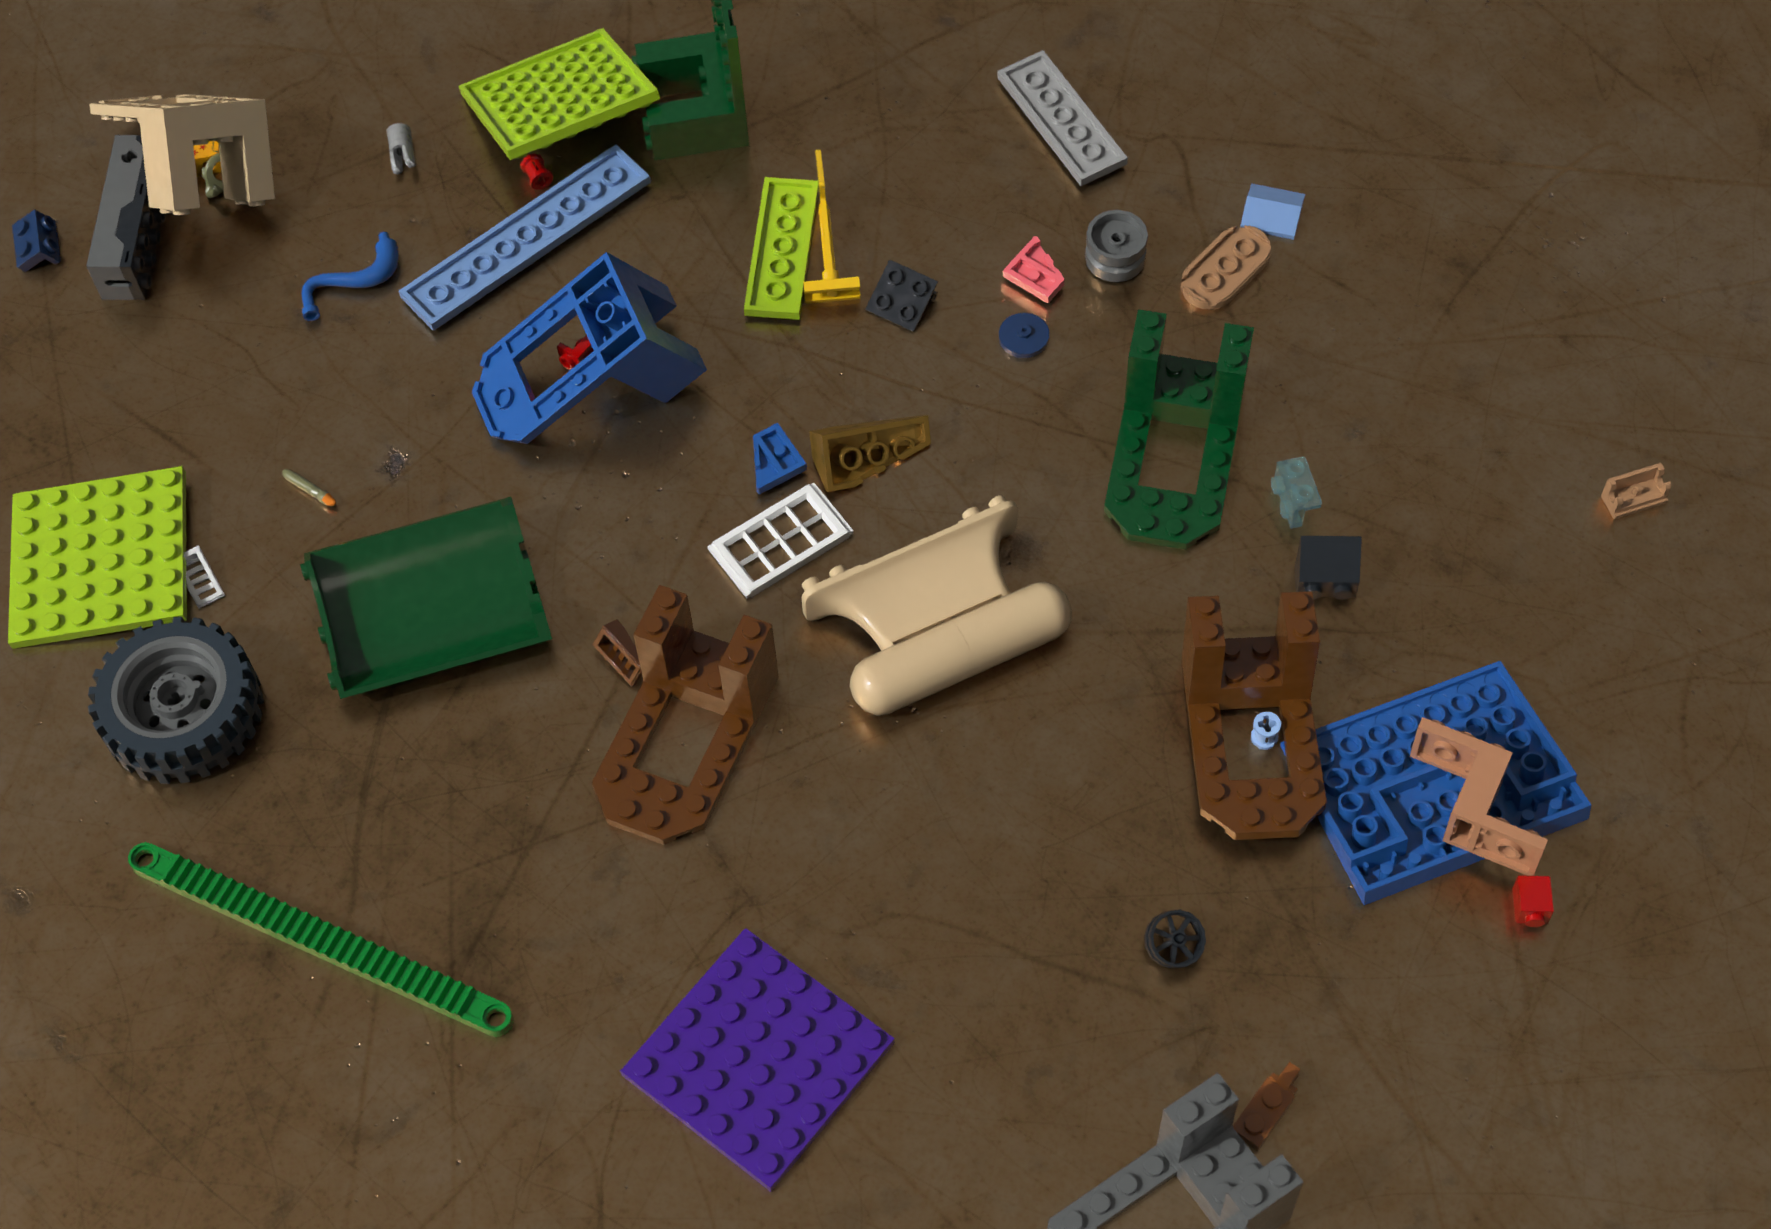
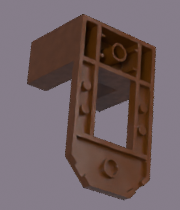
M659 585L633 634L644 682L599 767L592 785L609 825L665 845L675 841L678 836L689 832L694 834L706 828L779 678L772 624L743 615L730 643L694 631L687 594ZM672 697L724 715L689 787L636 768Z
M1312 591L1281 593L1275 636L1225 639L1219 596L1188 597L1182 669L1200 815L1210 822L1215 821L1225 829L1226 834L1235 840L1299 837L1315 816L1318 817L1326 809L1327 801L1311 704V693L1320 646ZM1279 707L1289 777L1229 780L1220 710Z

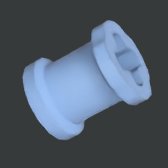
M1265 711L1255 717L1253 722L1254 729L1251 732L1252 743L1259 749L1268 750L1272 749L1278 742L1281 721L1276 714Z

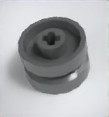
M1110 210L1097 215L1089 223L1086 233L1085 259L1087 267L1095 276L1105 281L1121 282L1127 281L1139 274L1144 268L1148 241L1147 228L1143 221L1131 212Z

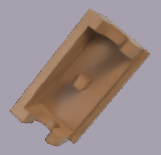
M1662 463L1607 479L1601 497L1614 520L1668 503L1667 497L1671 490V482L1663 483L1662 476L1664 475L1665 468Z

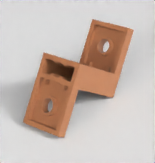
M1422 717L1417 728L1410 757L1466 779L1451 812L1443 842L1527 876H1534L1548 839L1541 837L1539 833L1533 830H1523L1513 826L1503 818L1489 816L1503 782L1512 752L1507 751L1499 744H1490L1479 740L1468 732H1459L1449 728L1438 720H1429Z

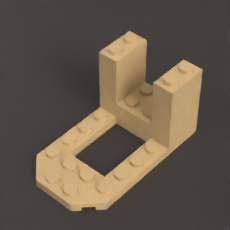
M182 94L170 98L156 95L110 99L90 103L91 114L101 115L102 120H126V122L138 121L140 123L150 208L160 209V213H173V215L190 214V209L200 208L193 145L208 144V141L219 143L224 199L235 200V204H248V206L265 205V200L275 199L265 99Z

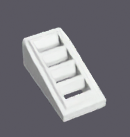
M198 545L184 552L187 566L198 561L201 562V565L188 570L186 573L187 588L198 609L224 597L225 594L200 546ZM205 569V574L190 581V576ZM210 578L211 583L195 590V585ZM212 588H215L217 591L202 600L198 596Z

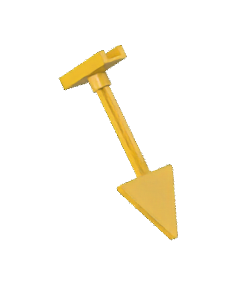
M815 150L820 196L819 220L825 271L822 272L823 280L803 282L805 304L861 299L859 277L839 278V271L835 268L830 209L825 195L821 150Z

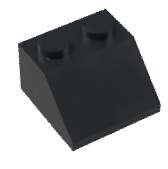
M1301 536L1295 562L1296 592L1312 591L1313 599L1320 597H1335L1340 600L1356 598L1360 583L1361 536Z

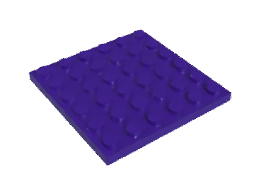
M745 928L620 1072L625 1079L772 1192L894 1045L895 1040Z

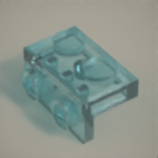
M1304 456L1277 462L1275 475L1271 478V486L1274 494H1278L1280 497L1281 515L1283 519L1287 518L1291 529L1301 527L1305 511L1320 508L1322 505L1308 462Z

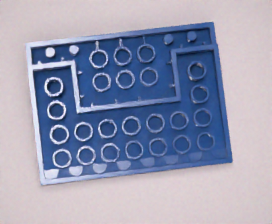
M1501 661L1315 729L1327 801L1326 809L1318 816V819L1363 905L1485 859L1443 842L1451 812L1466 779L1410 757L1417 728L1422 717L1429 720H1438L1449 728L1459 732H1468L1479 740L1490 744H1499L1507 751L1512 752L1503 782L1489 816L1503 818L1511 825L1523 830H1533L1539 833L1541 837L1589 819L1592 805L1576 782L1577 773ZM1283 741L1281 742L1280 747L1286 756L1285 744Z

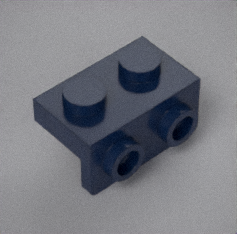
M34 209L12 225L18 269L26 272L43 259L54 264L61 262L57 225L53 218Z

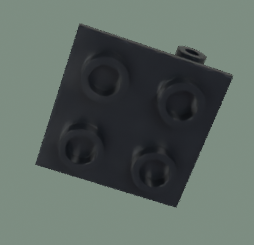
M889 259L865 310L914 332L928 302H934L938 292L934 290L938 281Z

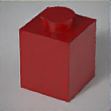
M1518 876L1512 888L1516 924H1526L1528 927H1540L1548 924L1554 912L1550 876Z

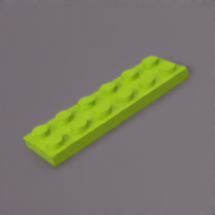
M765 177L745 298L744 316L800 320L804 294L803 282L806 281L819 192L818 180Z

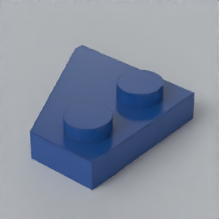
M778 423L753 435L756 488L759 495L807 470V463Z

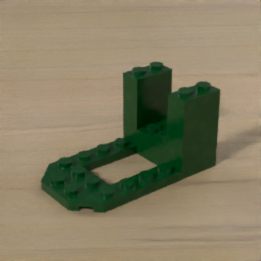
M711 0L713 4L711 6L714 23L717 22V24L713 25L714 32L635 44L636 55L631 56L632 63L657 88L660 97L702 91V97L651 104L646 107L647 116L642 117L644 133H650L645 134L647 151L653 150L654 161L750 146L738 35L731 9H733L732 0Z
M1138 309L1128 356L1124 410L1104 504V512L1119 525L1122 534L1127 540L1186 550L1195 545L1196 541L1207 534L1210 536L1220 529L1254 327L1225 323L1218 363L1163 354L1167 314ZM1151 420L1208 429L1196 495L1139 485Z

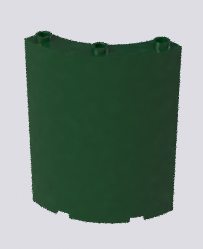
M512 497L304 553L305 563L300 564L305 581H311L323 625L318 627L319 636L322 644H327L332 672L327 673L332 691L338 690L340 699L552 639L527 550L521 551L519 544L524 543Z

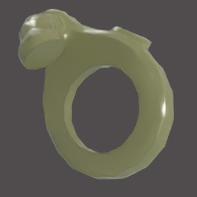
M220 153L211 156L206 166L202 168V177L206 182L205 195L208 198L216 197L223 192V180H219L213 175V167L220 161Z

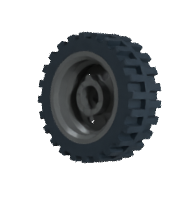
M173 617V623L164 624L162 619L153 621L154 627L143 630L140 626L134 629L135 636L126 641L122 637L116 642L118 649L113 654L106 652L102 657L105 665L102 670L95 669L92 677L97 685L96 687H89L88 696L93 704L88 705L90 716L94 720L92 724L116 761H120L128 772L133 773L136 770L140 778L150 781L154 775L162 784H170L171 778H178L181 783L190 782V776L200 774L202 778L210 776L209 769L220 765L223 769L230 764L227 760L229 756L234 752L239 756L245 750L242 744L245 738L252 740L256 734L253 722L261 721L263 713L258 704L264 703V697L259 688L261 682L243 647L238 644L236 638L230 632L224 634L221 626L215 623H211L208 628L203 619L195 617L191 623H186L183 617ZM201 677H204L205 681L200 683ZM150 693V700L144 701V698Z

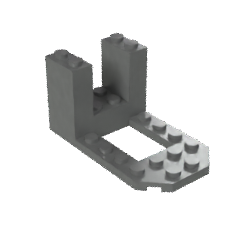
M1216 1073L1163 1110L1158 1141L1155 1147L1051 1217L1047 1229H1100L1175 1176H1177L1215 1228L1213 1229H1277L1291 1219L1303 1180L1282 1154L1263 1167L1232 1127L1239 1099L1221 1075Z

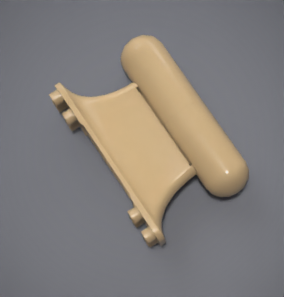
M1003 495L996 496L989 502L990 508L980 512L977 507L967 509L962 514L963 520L958 521L956 525L864 565H858L848 570L844 565H838L830 570V578L821 582L817 577H810L802 583V588L804 589L802 594V611L807 620L816 621L831 615L846 617L861 626L873 638L881 650L859 662L850 677V689L853 698L865 712L876 716L895 712L1055 640L1067 630L1072 620V609L1067 595L1058 586L1044 581L1030 584L1010 593L1005 583L999 562L1000 541L1012 534L1017 527L1018 508L1013 501H1006Z

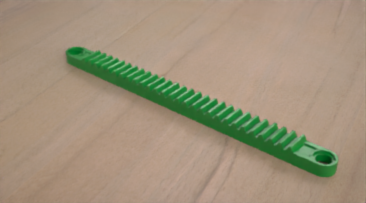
M147 842L140 843L130 850L128 862L133 871L140 877L485 1034L500 1037L507 1034L513 1027L514 1018L509 1006L502 1001L477 991L473 986L468 987L462 981L457 982L450 976H444L441 972L433 971L428 966H422L417 961H411L406 956H400L395 951L391 952L384 946L380 947L373 941L369 942L362 936L358 937L351 931H345L340 926L335 927L329 921L324 922L317 916L313 917L309 912H302L298 907L293 908L286 902L282 903L275 897L271 898L266 893H260L253 887L249 888L242 882L238 883L233 878L229 879L224 874H218L213 869H207L202 864H196L191 859H185L180 854L176 855ZM146 853L153 855V860L149 865H138V859L141 855ZM494 1012H502L506 1016L505 1021L499 1026H491L488 1023L490 1015Z

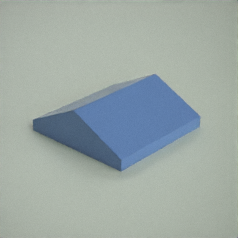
M1251 183L1240 227L1244 228V225L1253 226L1267 235L1294 240L1305 194Z

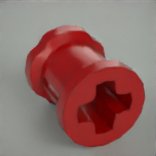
M534 153L526 156L520 163V167L524 173L528 174L530 178L529 183L532 188L541 190L552 183L553 175L544 167L542 156Z

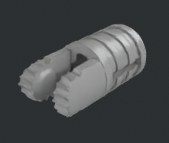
M403 123L391 125L387 129L392 171L397 175L403 171L402 159L405 160V163L410 168L415 167L416 163L411 128Z

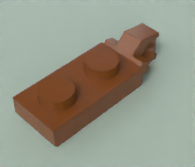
M1291 1062L1288 1063L1280 1076L1272 1073L1269 1078H1266L1232 1126L1242 1140L1257 1151L1295 1098L1294 1095L1298 1091L1293 1086V1083L1298 1078V1073L1301 1069Z

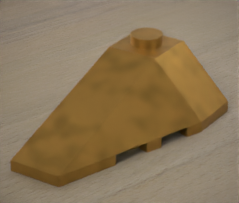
M928 415L840 425L809 431L812 459L827 492L856 487L875 473H881L889 465L900 459L904 460L931 444Z

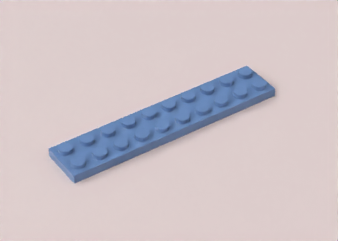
M614 145L400 289V297L434 331L651 183L650 176L621 148Z

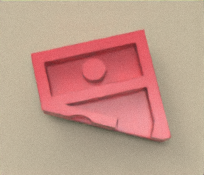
M1036 236L1030 240L1003 270L1004 278L1046 303H1049L1063 288L1065 282L1061 272L1054 267V261L1049 254L1044 252L1041 247V241Z

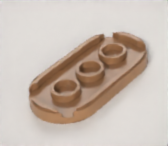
M1244 225V228L1234 226L1223 231L1184 270L1181 291L1185 299L1192 305L1202 309H1218L1230 303L1269 263L1271 246L1268 236L1260 229Z

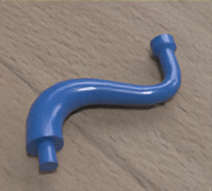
M388 232L379 233V241L375 245L376 259L366 269L356 272L324 273L308 279L303 285L301 292L304 306L302 309L303 318L306 321H314L320 317L319 308L314 304L313 291L318 287L367 288L382 284L388 280L397 269L399 261L396 240L391 239Z

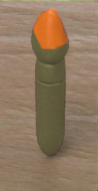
M284 469L282 471V475L286 480L317 498L322 504L327 506L336 505V500L329 492L322 490L292 470Z

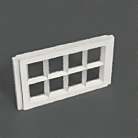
M812 483L716 539L707 547L747 599L757 595L847 540L850 535L854 534V531L817 485ZM807 499L818 514L802 523L791 508ZM786 512L797 527L781 536L770 521ZM822 518L834 534L818 543L807 527ZM765 525L776 540L760 549L749 534ZM801 531L812 544V547L797 555L785 540ZM744 538L755 553L739 562L728 546ZM780 544L791 557V560L775 568L764 553ZM759 557L770 573L754 581L743 566Z

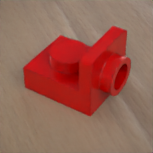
M587 335L584 338H580L573 349L561 342L557 345L559 361L568 370L574 368L594 351Z

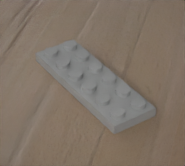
M1043 50L998 71L999 81L1080 186L1127 165L1128 157Z

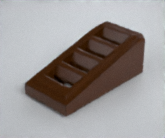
M616 619L602 627L593 646L632 687L636 685L642 675L637 649L624 626ZM632 665L636 667L634 671L631 669Z

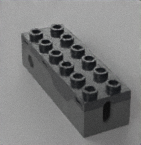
M115 135L86 265L102 300H145L147 289H150L152 286L151 269L156 265L155 250L156 245H159L161 242L160 226L165 221V213H160V209L149 207L141 135Z

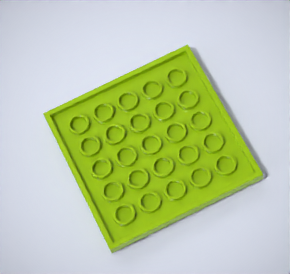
M603 28L459 85L463 98L510 160L523 158L529 152L539 148H547L554 142L564 138H572L578 132L588 128L599 127L605 121L623 117L632 110L648 107L652 102L660 99L657 88L632 63V60Z
M183 466L13 494L8 644L12 649L132 630L140 626L142 628L153 626V621L162 619L164 624L173 623V617H183L187 621V564L184 558V552H186V471Z

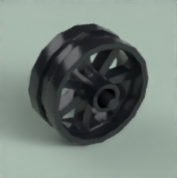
M1170 910L1162 912L1150 921L1145 931L1144 941L1150 958L1158 965L1167 968L1187 967L1199 959L1205 948L1206 936L1200 920L1192 913L1183 910ZM1171 915L1185 918L1177 931ZM1164 918L1169 929L1168 933L1156 928V925ZM1189 923L1192 925L1196 935L1186 936L1184 930ZM1156 934L1163 937L1164 943L1155 947L1153 935ZM1196 940L1195 950L1192 954L1184 944L1187 941ZM1166 947L1170 948L1169 961L1162 958L1158 953ZM1177 947L1188 958L1181 963H1175Z

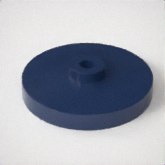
M1017 313L1009 316L1001 324L999 342L1008 354L1018 358H1031L1043 352L1047 347L1049 328L1043 319L1034 314Z

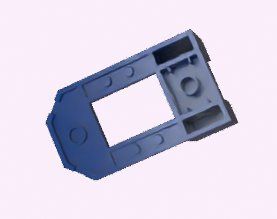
M605 252L483 354L480 366L483 367L480 380L475 381L472 394L490 436L501 440L528 444L610 377L667 403L707 371L697 348L656 326L658 321L677 307L668 286ZM578 315L594 351L535 399L520 361Z

